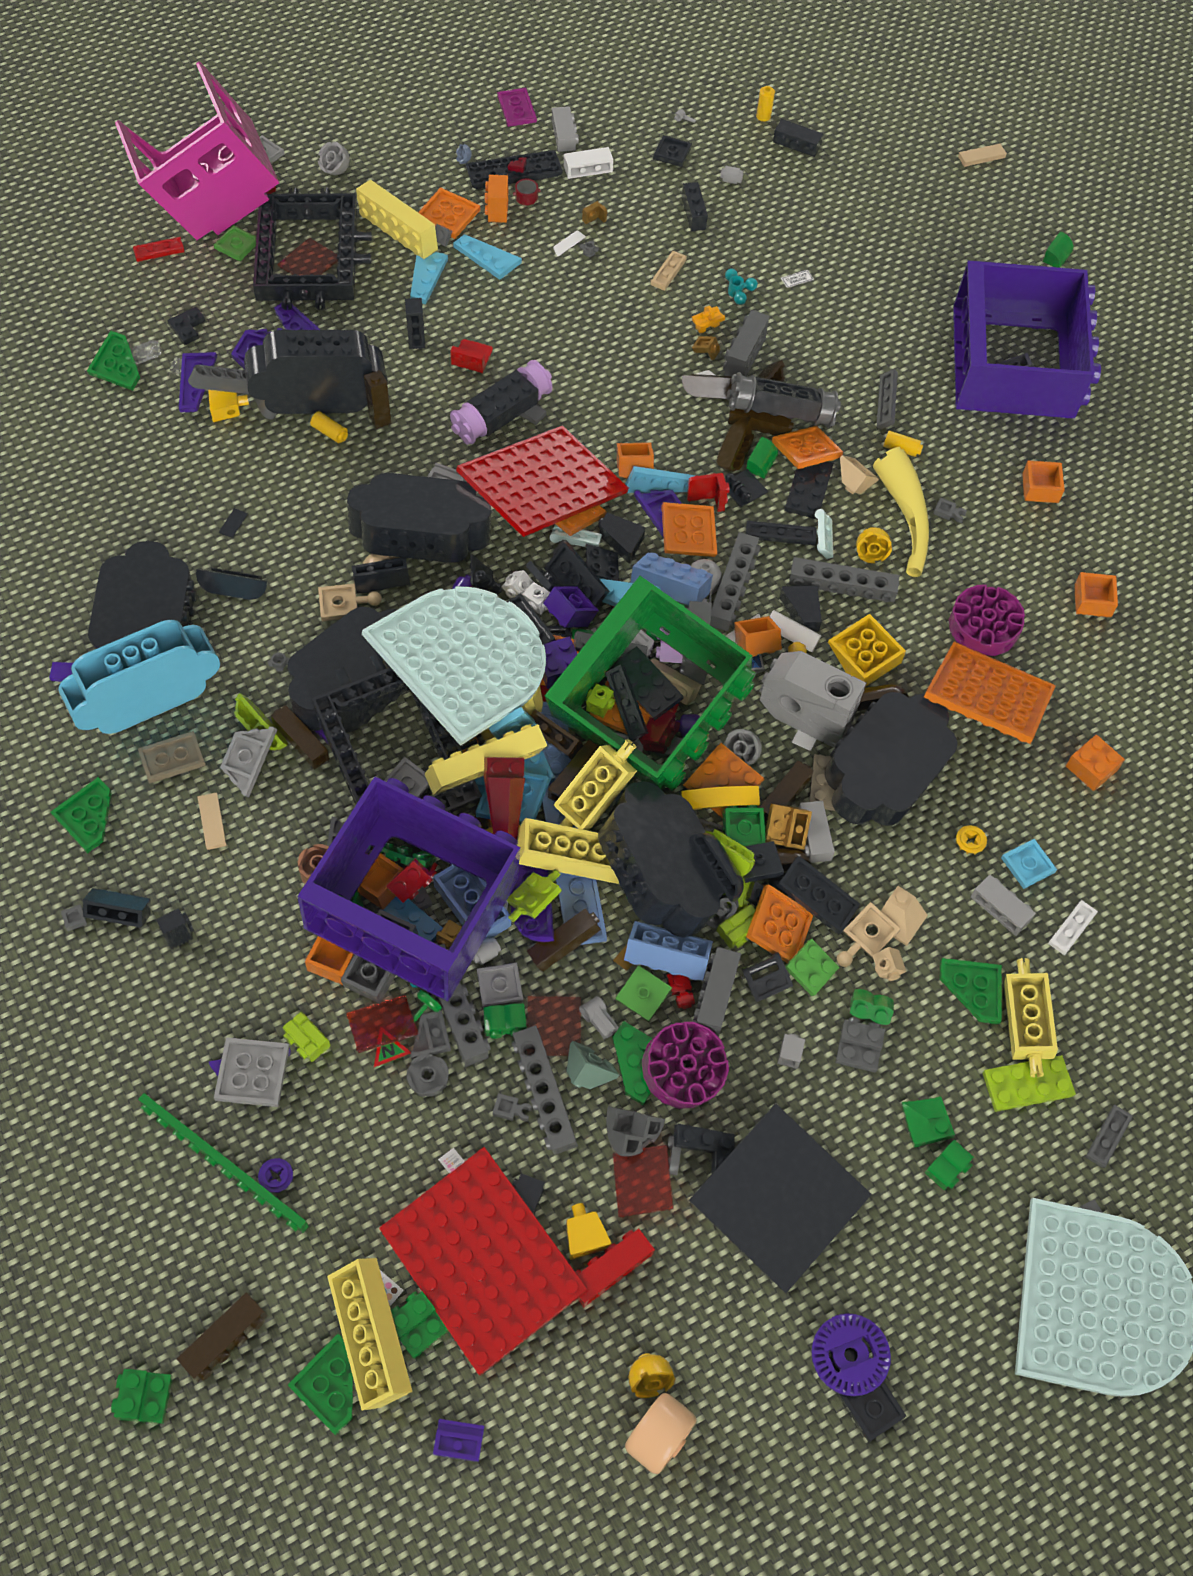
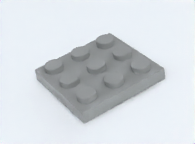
M226 1037L214 1100L279 1107L290 1048L289 1044Z

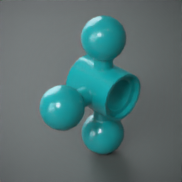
M733 268L728 269L725 273V278L729 281V296L734 298L736 304L743 305L747 300L746 294L742 292L743 288L749 291L755 290L758 286L757 280L755 278H748L744 282V279L738 276L737 271Z

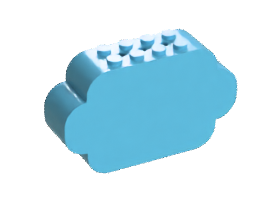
M165 620L80 656L72 665L71 670L73 674L60 683L58 690L78 729L91 730L99 728L102 733L112 734L195 699L205 690V680L211 678L219 670L220 662L200 626L188 625L182 627L181 623L176 620Z

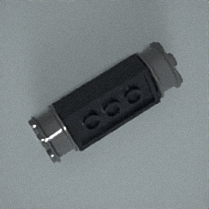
M740 372L733 374L731 390L727 392L730 410H735L736 408L748 413L751 409L757 413L766 412L773 416L783 415L789 419L799 418L805 422L811 421V424L814 426L823 424L826 428L835 425L836 413L841 407V401H838V392L835 390L826 392L823 388L817 390V388L755 377V375L750 377L742 376Z

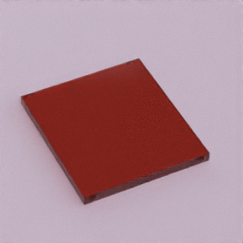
M308 238L277 265L291 275H322L338 261V254Z
M405 995L346 1013L358 1053L418 1035V1029L416 1028Z
M528 996L527 1028L537 1026L547 1056H569L570 1043L575 1041L581 1044V1013L579 1010L581 997ZM528 1049L527 1056L533 1055L535 1049Z
M667 1145L644 1148L643 1152L633 1156H621L613 1153L619 1218L674 1209Z

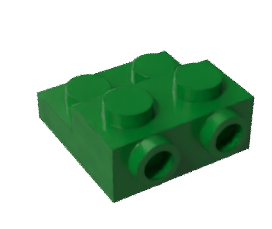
M748 805L746 808L727 806L722 811L723 831H725L726 836L744 847L766 843L764 808H758L757 805Z
M416 1291L406 1298L407 1303L401 1308L396 1306L391 1309L398 1339L413 1359L448 1332V1329L436 1313L435 1307L423 1291L419 1294Z
M124 1369L123 1374L118 1375L116 1388L120 1389L118 1398H114L111 1405V1412L114 1413V1417L118 1420L164 1424L173 1376L170 1374L150 1373L143 1370Z

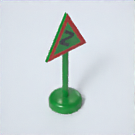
M420 990L417 998L424 1005L395 1039L380 1028L373 1068L410 1055L411 1052L399 1041L427 1008L433 1012H439L442 1006L426 992Z

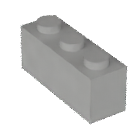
M570 107L552 108V124L557 151H576V144H579L578 134H575L577 129L576 123H574V113H571Z
M823 801L800 803L799 808L812 811L805 850L803 851L810 858L811 863L831 861L834 855V848Z
M991 875L981 882L971 895V898L1015 936L1031 922L1036 914L1028 904H1024L1017 898L1014 892L1009 891L1002 885L1000 880Z

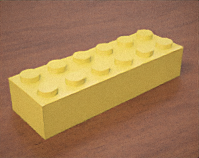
M372 180L356 188L359 213L363 218L369 220L384 233L389 234L394 240H397L404 247L410 249L415 255L423 259L438 250L434 223Z
M531 724L520 728L521 731L517 733L510 731L499 740L495 737L487 740L486 744L482 746L476 744L469 747L468 751L464 753L461 751L455 752L446 760L439 758L433 761V764L428 766L429 769L425 772V777L433 795L484 776L485 757H518L526 760L538 755L547 747L539 725L533 727Z
M529 818L524 819L518 829L517 846L521 847L520 865L550 871L556 869L561 873L619 884L605 853L602 851L597 832Z
M377 1258L357 1259L328 1275L361 1410L381 1408L413 1392Z

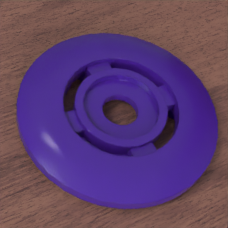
M856 1314L834 1316L823 1323L813 1339L811 1356L815 1371L822 1382L833 1391L846 1396H862L874 1391L886 1378L891 1362L890 1347L884 1333L869 1319ZM862 1337L867 1341L871 1348L872 1358L869 1357L868 1348L866 1344L862 1341ZM847 1348L856 1350L858 1354L856 1361L850 1362L845 1358L844 1352ZM829 1351L832 1352L833 1361L836 1367L840 1370L839 1372H837L832 1365V1362L829 1358Z

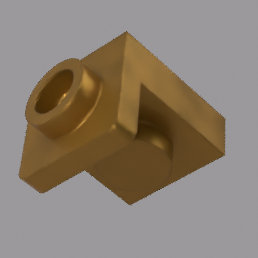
M598 201L583 209L582 221L588 224L599 218L603 223L606 222L608 213L606 207Z
M699 336L692 349L694 353H708L710 359L715 360L720 352V345L716 337Z
M448 920L442 931L436 933L438 945L445 944L446 949H450L462 926Z

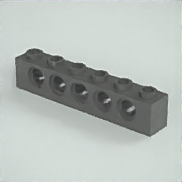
M741 532L738 533L711 609L710 625L712 627L729 631L730 625L734 626L737 617L735 611H739L742 602L739 599L745 595L747 587L744 585L749 583L751 577L749 571L754 569L756 563L754 556L759 555L761 548L758 545V537Z
M794 557L789 585L818 586V590L831 593H841L894 603L898 593L900 575Z
M445 944L439 945L446 949ZM459 982L449 1001L438 996L437 998L442 1006L463 1063L467 1067L488 1059V1051L491 1048L487 1038L483 1039L481 1035L483 1028L480 1021H476L473 1014H476L473 1003H468L466 996H469L465 984L461 985ZM454 1001H459L462 1003L458 1007L451 1005ZM461 1019H467L469 1021L465 1025H461L458 1023ZM469 1037H474L477 1039L474 1043H468L466 1041V1039Z
M535 1025L513 1033L515 1041L511 1043L515 1054L518 1052L520 1054L521 1060H518L521 1072H526L527 1079L524 1082L528 1092L532 1091L534 1098L531 1099L534 1111H539L540 1118H537L541 1131L545 1129L547 1137L544 1138L547 1150H552L554 1155L578 1147L537 1026ZM528 1049H535L533 1055H525ZM534 1068H542V1071L539 1074H532ZM541 1087H548V1091L545 1094L538 1093ZM548 1106H554L555 1110L552 1113H545V1109ZM555 1125L562 1126L559 1133L551 1132Z

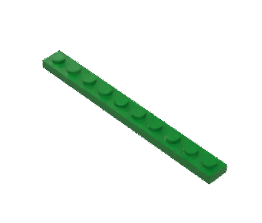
M145 1093L138 1099L142 1105L140 1109L145 1114L156 1116L158 1118L156 1122L165 1129L167 1127L173 1130L172 1134L178 1140L182 1141L185 1139L190 1143L188 1147L196 1154L201 1152L205 1155L204 1160L212 1167L215 1165L221 1168L220 1172L227 1179L234 1178L238 1181L236 1185L246 1193L249 1190L254 1194L253 1199L262 1206L264 1203L271 1208L269 1211L278 1219L282 1216L287 1220L286 1225L294 1232L299 1230L304 1233L309 1227L306 1220Z

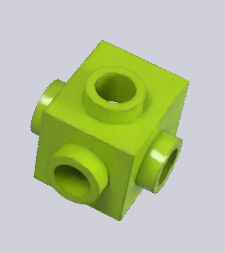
M596 684L594 689H590L587 694L586 711L604 718L608 709L611 710L614 706V691L607 686Z

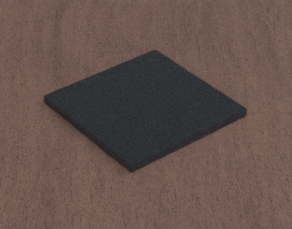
M775 1103L688 1201L784 1293H787L872 1194Z

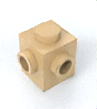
M887 947L872 955L876 965L875 971L880 978L893 981L900 978V975L906 972L898 949Z

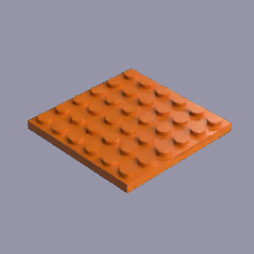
M953 642L929 685L924 698L945 706L951 711L961 713L969 719L977 720L985 726L995 728L1003 734L1011 735L1021 742L1031 744L1056 685Z

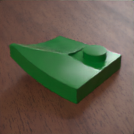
M941 1096L925 1100L902 1102L905 1121L914 1148L955 1137Z

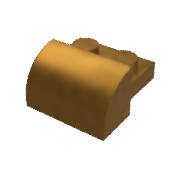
M771 803L765 830V841H774L778 845L805 850L812 811Z

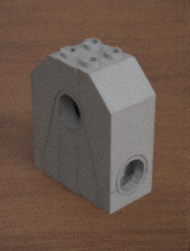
M802 651L781 653L778 659L775 658L770 666L771 671L769 673L766 672L763 676V684L759 690L761 693L760 701L775 719L821 742L824 741L825 744L834 748L837 742L845 737L846 732L854 722L866 682L854 676L851 677L850 674Z

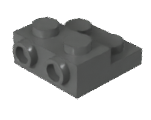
M857 1018L844 1020L835 1063L876 1073L885 1029L881 1028V1025L878 1023L862 1024Z

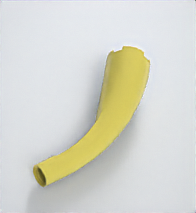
M896 447L887 451V456L882 460L878 458L873 468L897 502L909 525L912 538V555L908 559L906 573L912 577H919L922 574L928 550V513L916 470L905 451L901 450L900 447Z

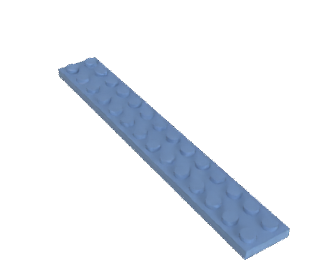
M543 702V708L540 713L569 733L568 727L553 717L547 702ZM546 742L547 747L542 751L556 779L571 759ZM547 788L542 801L545 822L559 825L565 816L554 806L555 802L548 798ZM559 872L561 875L556 879V884L562 890L558 897L563 924L586 908L589 913L594 912L600 920L597 924L601 930L581 945L606 942L607 935L596 879Z

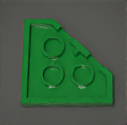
M110 331L88 367L87 372L91 376L133 391L141 376L125 335Z
M99 777L50 812L87 854L104 842L112 794L108 786Z
M387 842L381 851V854L386 853L385 857L396 861L401 859L400 863L408 865L416 858L425 868L430 867L434 862L436 863L437 858L424 850L415 852L409 846L394 847V843Z
M941 958L940 981L979 1022L1000 1024L1002 1022V965Z
M623 1021L612 1040L624 1084L625 1095L644 1105L651 1092L643 1077L642 1058L647 1044L653 1038Z
M337 1334L288 1384V1387L335 1436L353 1418L354 1379L343 1338Z

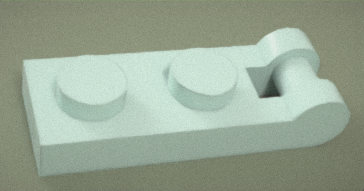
M819 509L815 512V517L818 519L817 535L819 543L817 544V549L820 554L829 559L833 558L832 519L823 509Z
M555 524L550 540L554 543L567 540L571 545L586 547V544L599 547L602 534L581 530L569 536Z

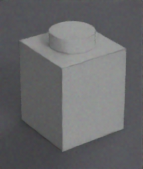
M785 1034L777 1064L798 1069L805 1039L796 1034Z

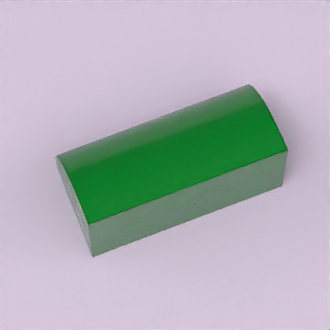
M1060 231L1046 250L1042 262L1061 268L1073 251L1074 246L1071 238Z
M761 437L748 459L746 469H749L752 474L765 479L778 456L777 447L767 438Z

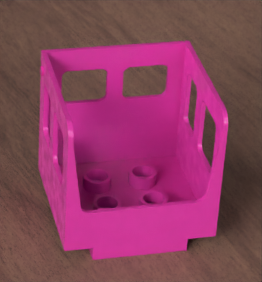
M200 61L196 65L217 112L216 116L164 152L158 151L120 120L115 122L138 184L196 240L211 230L219 235L268 201L269 198L266 192L279 184L252 119ZM133 144L151 161L154 167L153 171L138 158Z

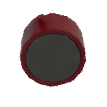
M522 179L516 183L513 196L515 195L516 201L521 205H532L537 202L538 192H541V189H538V184L534 180Z

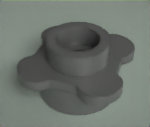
M588 241L580 245V249H583V254L587 257H592L599 251V248L594 245V241Z
M278 652L272 655L268 665L274 667L277 672H282L284 667L288 665L289 658H286L283 653Z

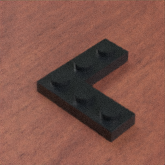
M678 1123L674 1125V1147L712 1153V1174L734 1150L735 1134Z

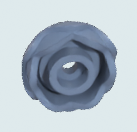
M460 144V147L456 150V160L460 164H465L470 161L472 153L468 145Z

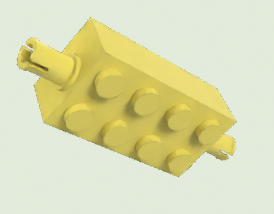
M626 739L617 752L610 745L600 746L554 804L565 816L559 825L567 827L575 825L578 829L590 830L637 772L626 760L633 750L636 749L635 744L631 745L632 741Z
M1023 958L1016 961L1018 974H1006L1004 981L1012 1060L1028 1059L1030 1076L1035 1078V1074H1037L1038 1078L1044 1076L1042 1059H1054L1058 1051L1048 973H1031L1030 960L1025 958L1023 963Z

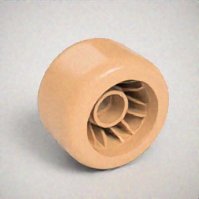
M663 1393L656 1399L626 1441L625 1449L651 1473L659 1474L671 1458L677 1456L687 1440L685 1439L696 1424V1417L673 1396Z

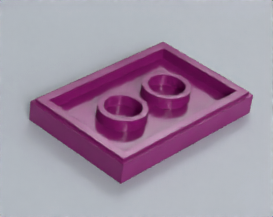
M526 88L497 92V98L507 127L537 122V117Z

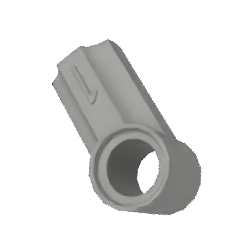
M596 996L579 1007L583 1018L593 1024L603 1039L609 1038L618 1030L619 1027L607 1013L606 1006L600 997Z

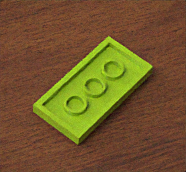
M1055 1056L1054 1059H1042L1044 1076L1038 1078L1037 1074H1035V1078L1030 1076L1029 1062L984 1070L982 1073L994 1111L997 1112L1074 1097L1076 1093L1063 1056Z

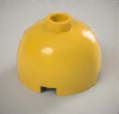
M877 527L865 529L856 541V550L859 558L871 564L879 560L884 561L892 551L891 539L888 533Z
M650 1353L639 1356L630 1367L628 1376L632 1393L635 1392L638 1398L658 1396V1390L665 1388V1391H668L676 1380L669 1362L660 1355Z

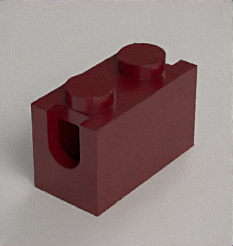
M666 712L655 721L652 718L646 725L649 733L639 738L646 751L661 754L666 752L680 728V723L675 721V713Z

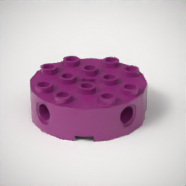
M976 585L965 589L957 597L949 617L950 632L957 643L987 656H997L1008 652L1017 643L1025 623L1024 608L1019 600L1006 589Z
M696 1022L669 1025L658 1032L646 1046L642 1058L644 1080L650 1092L662 1103L677 1109L695 1108L714 1098L725 1085L729 1072V1064L724 1051L725 1047L715 1033L708 1027Z

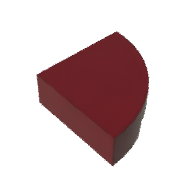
M519 158V160L514 162L511 161L508 165V170L523 173L527 158Z

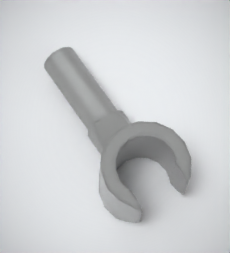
M679 109L675 113L674 119L676 121L685 119L692 123L696 122V119L685 115L683 109Z

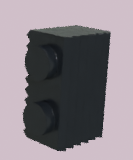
M179 908L156 919L170 949L174 950V947L177 948L178 945L181 946L193 939L191 932L194 929L186 912L181 913Z

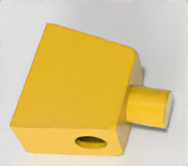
M208 390L213 422L237 417L240 415L239 406L249 405L248 395L238 396L234 392Z
M584 1203L573 1205L571 1208L574 1217L566 1220L570 1260L604 1251L611 1245V1241L597 1212L586 1213Z

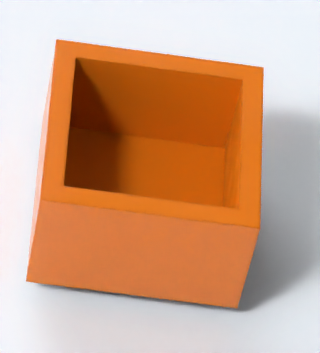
M489 175V181H486L485 191H488V193H485V203L488 204L485 205V215H488V222L507 223L508 175Z
M651 442L617 443L619 477L628 478L633 466L654 469V454Z
M1027 461L1022 473L1024 500L1059 503L1064 492L1062 463Z
M1080 572L1075 583L1076 614L1112 617L1118 606L1116 576Z
M770 616L734 622L735 642L753 655L752 657L761 653H774L777 650H782L781 629Z
M1096 734L1070 757L1066 767L1092 791H1095L1119 770L1125 759Z
M380 853L357 889L364 898L384 910L396 897L386 885L403 868Z
M318 936L305 960L307 971L343 985L341 978L355 954Z

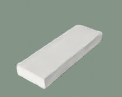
M775 610L772 611L770 617L781 629V636L792 642L804 644L810 652L814 651L821 635Z
M1081 900L1048 944L1065 955L1098 911Z

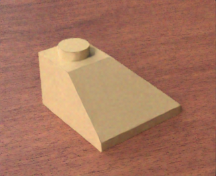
M844 455L840 457L842 483L846 485L845 489L850 493L861 494L879 480L876 475L855 458Z
M897 886L881 910L883 914L900 928V931L894 938L906 946L928 916L916 897Z

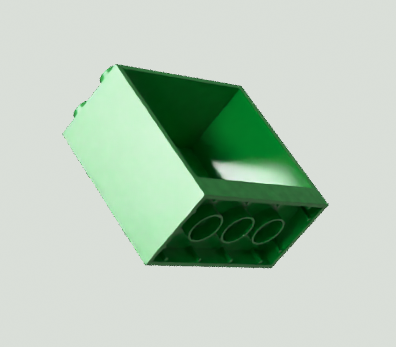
M639 576L546 693L545 698L553 717L586 741L590 740L598 746L610 745L617 752L625 743V740L583 710L581 706L585 702L589 690H593L595 685L600 683L606 675L605 672L611 669L641 629L648 630L722 684L723 688L664 764H657L637 748L626 759L637 770L634 776L640 781L653 783L662 791L665 787L674 791L686 775V772L683 771L686 765L684 762L688 757L694 761L701 757L709 745V742L706 741L709 736L708 731L711 727L720 731L732 715V712L729 711L733 704L731 701L736 697L742 702L748 696L755 685L752 680L756 672L751 669L753 655L642 576ZM661 627L663 628V630H665L666 632H668V633H670V634H669V635H666L664 632H662V631L660 630ZM709 660V662H710L712 665H714L716 668L714 669L713 667H711L710 665H708L706 662Z

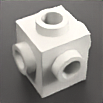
M524 570L515 571L506 577V582L502 585V588L506 591V595L509 598H513L520 593L523 594L533 581Z
M533 582L522 594L523 597L538 614L541 615L545 610H548L543 603L550 592Z

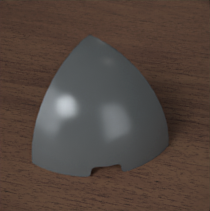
M608 1106L606 1125L609 1142L613 1150L621 1156L637 1155L643 1152V1148L650 1142L656 1141L662 1131L665 1119Z

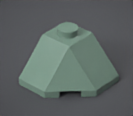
M572 1041L569 1048L566 1072L573 1085L578 1088L592 1089L618 1078L619 1074L612 1063L606 1059L602 1061L600 1057L594 1054L595 1051L590 1047Z

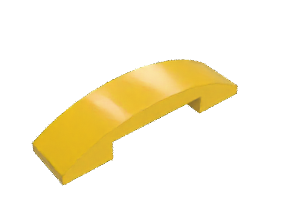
M759 786L713 787L681 791L682 797L690 803L693 810L727 806H760Z

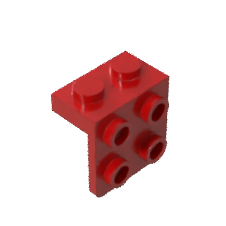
M463 339L459 347L452 346L451 365L483 373L493 352V347Z
M723 473L690 477L688 480L687 500L695 501L714 498L717 511H725V504H728L727 493L730 492L729 483L725 482Z
M415 858L386 887L402 903L408 898L412 900L419 893L418 890L422 886L425 888L432 882V877L437 873L435 869L438 865L434 862L426 869Z

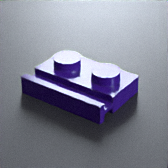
M439 1419L433 1455L479 1462L485 1427L483 1425Z

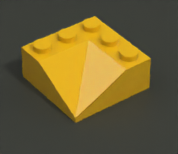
M868 614L828 640L831 649L845 672L850 674L851 677L854 676L866 682V686L901 664L906 650L871 614Z

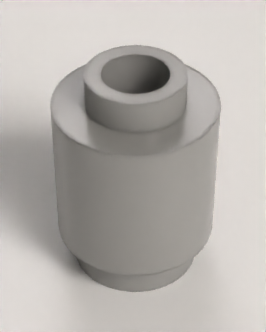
M725 166V169L722 168L720 178H723V182L741 183L744 171L740 170V168Z
M494 937L486 938L482 942L473 958L474 963L482 965L498 955L501 948Z

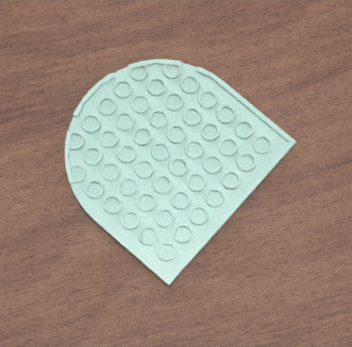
M455 587V589H438L429 592L362 630L363 637L460 746L502 720L515 709L526 704L537 691L545 672V647L542 645L539 637L540 633L531 619L512 602L509 601L507 603L498 598L497 594L478 588Z
M1032 1198L1030 1200L1015 1375L1111 1396H1136L1149 1393L1166 1385L1182 1372L1189 1363L1188 1361L1193 1353V1283L1191 1281L1192 1276L1185 1263L1163 1238L1156 1236L1145 1229V1226L1135 1221Z

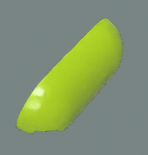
M241 693L235 698L234 714L248 731L252 729H269V727L276 728L250 699ZM278 729L269 750H281L288 745L287 740Z
M714 829L713 832L705 831L720 841L741 876L751 871L755 863L752 851L718 830Z

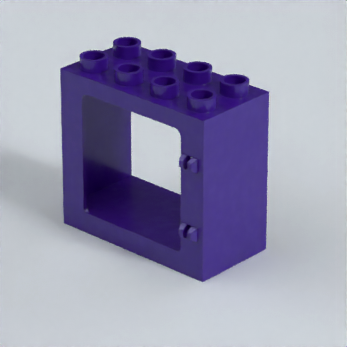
M968 260L953 305L956 409L1075 419L1080 406H1087L1090 401V384H1097L1101 374V364L1094 363L1093 357H1096L1098 352L1099 337L1092 336V331H1094L1097 323V311L1090 310V305L1093 304L1095 298V285L1088 284L1087 270ZM986 325L1055 330L1058 333L1060 369L987 363Z
M374 776L297 896L304 929L449 1001L518 882L521 847L517 846L518 842L513 836L504 831H497L494 835L482 829L481 823L469 814L461 813L457 817L445 811L444 804L432 796L426 795L423 799H420L410 794L409 788L395 778H389L385 782ZM397 837L486 882L484 891L449 950L351 902L352 897L390 838ZM373 846L374 848L371 851L370 855H367L370 851V847Z

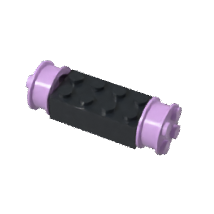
M530 360L526 367L518 368L465 402L460 410H453L450 413L452 431L458 434L467 445L475 443L476 438L479 436L488 437L538 404L541 395L551 393V373L545 370L537 360Z

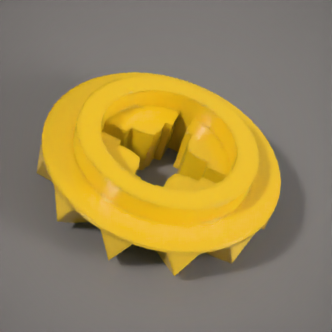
M968 825L962 827L957 832L956 844L959 845L960 850L966 851L967 854L974 853L975 855L978 852H982L986 847L987 837L980 828ZM976 837L973 843L971 842L967 844L968 838L972 839Z

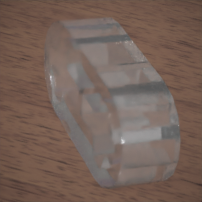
M153 340L131 348L137 364L158 357L161 354L160 344Z

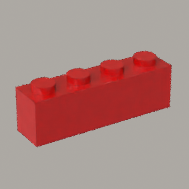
M639 1228L634 1232L633 1230L628 1231L623 1235V1241L619 1244L613 1243L604 1250L605 1254L600 1258L596 1256L587 1263L588 1267L582 1272L580 1269L575 1271L588 1289L587 1292L578 1298L583 1308L654 1255V1247Z

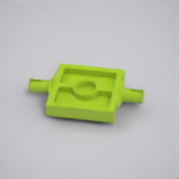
M556 869L548 877H542L533 872L508 897L509 905L516 908L508 918L513 923L521 915H529L535 919L562 891L559 885L553 883L561 874Z

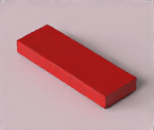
M181 237L133 246L137 262L185 252Z

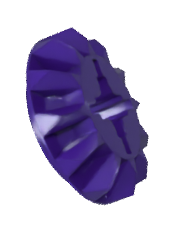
M270 1159L261 1166L258 1180L260 1185L270 1193H280L284 1189H288L290 1183L293 1182V1170L291 1165L283 1159ZM270 1170H272L275 1173L282 1172L279 1175L281 1178V1182L277 1181L276 1179H274L273 1181L271 1180L273 1177Z

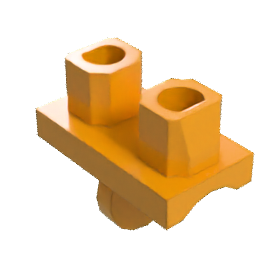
M706 306L704 312L692 316V321L696 325L697 331L704 333L706 328L710 326L718 327L720 322L725 321L726 317L717 306L713 308Z

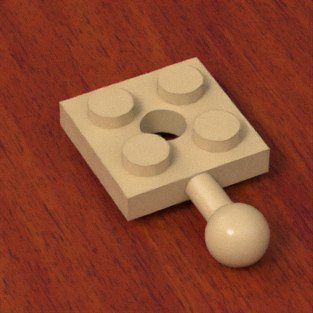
M355 584L318 587L322 621L339 620L351 610L357 608V604L369 603L370 605L377 606L382 600L380 593L376 591L370 592L368 596L356 597ZM336 600L343 601L339 605L334 604V601Z
M870 902L843 930L855 943L847 951H842L837 955V963L842 967L850 966L853 961L852 956L860 948L873 958L872 955L880 952L900 931V928ZM873 925L877 928L878 932L876 935L871 936L867 934L866 928Z

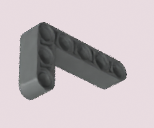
M195 365L188 379L189 384L197 389L249 394L245 370ZM255 399L261 414L265 418L274 419L276 417V413L266 408L264 400Z

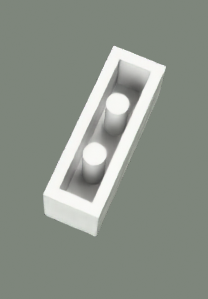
M609 147L564 154V169L568 179L613 172V157Z

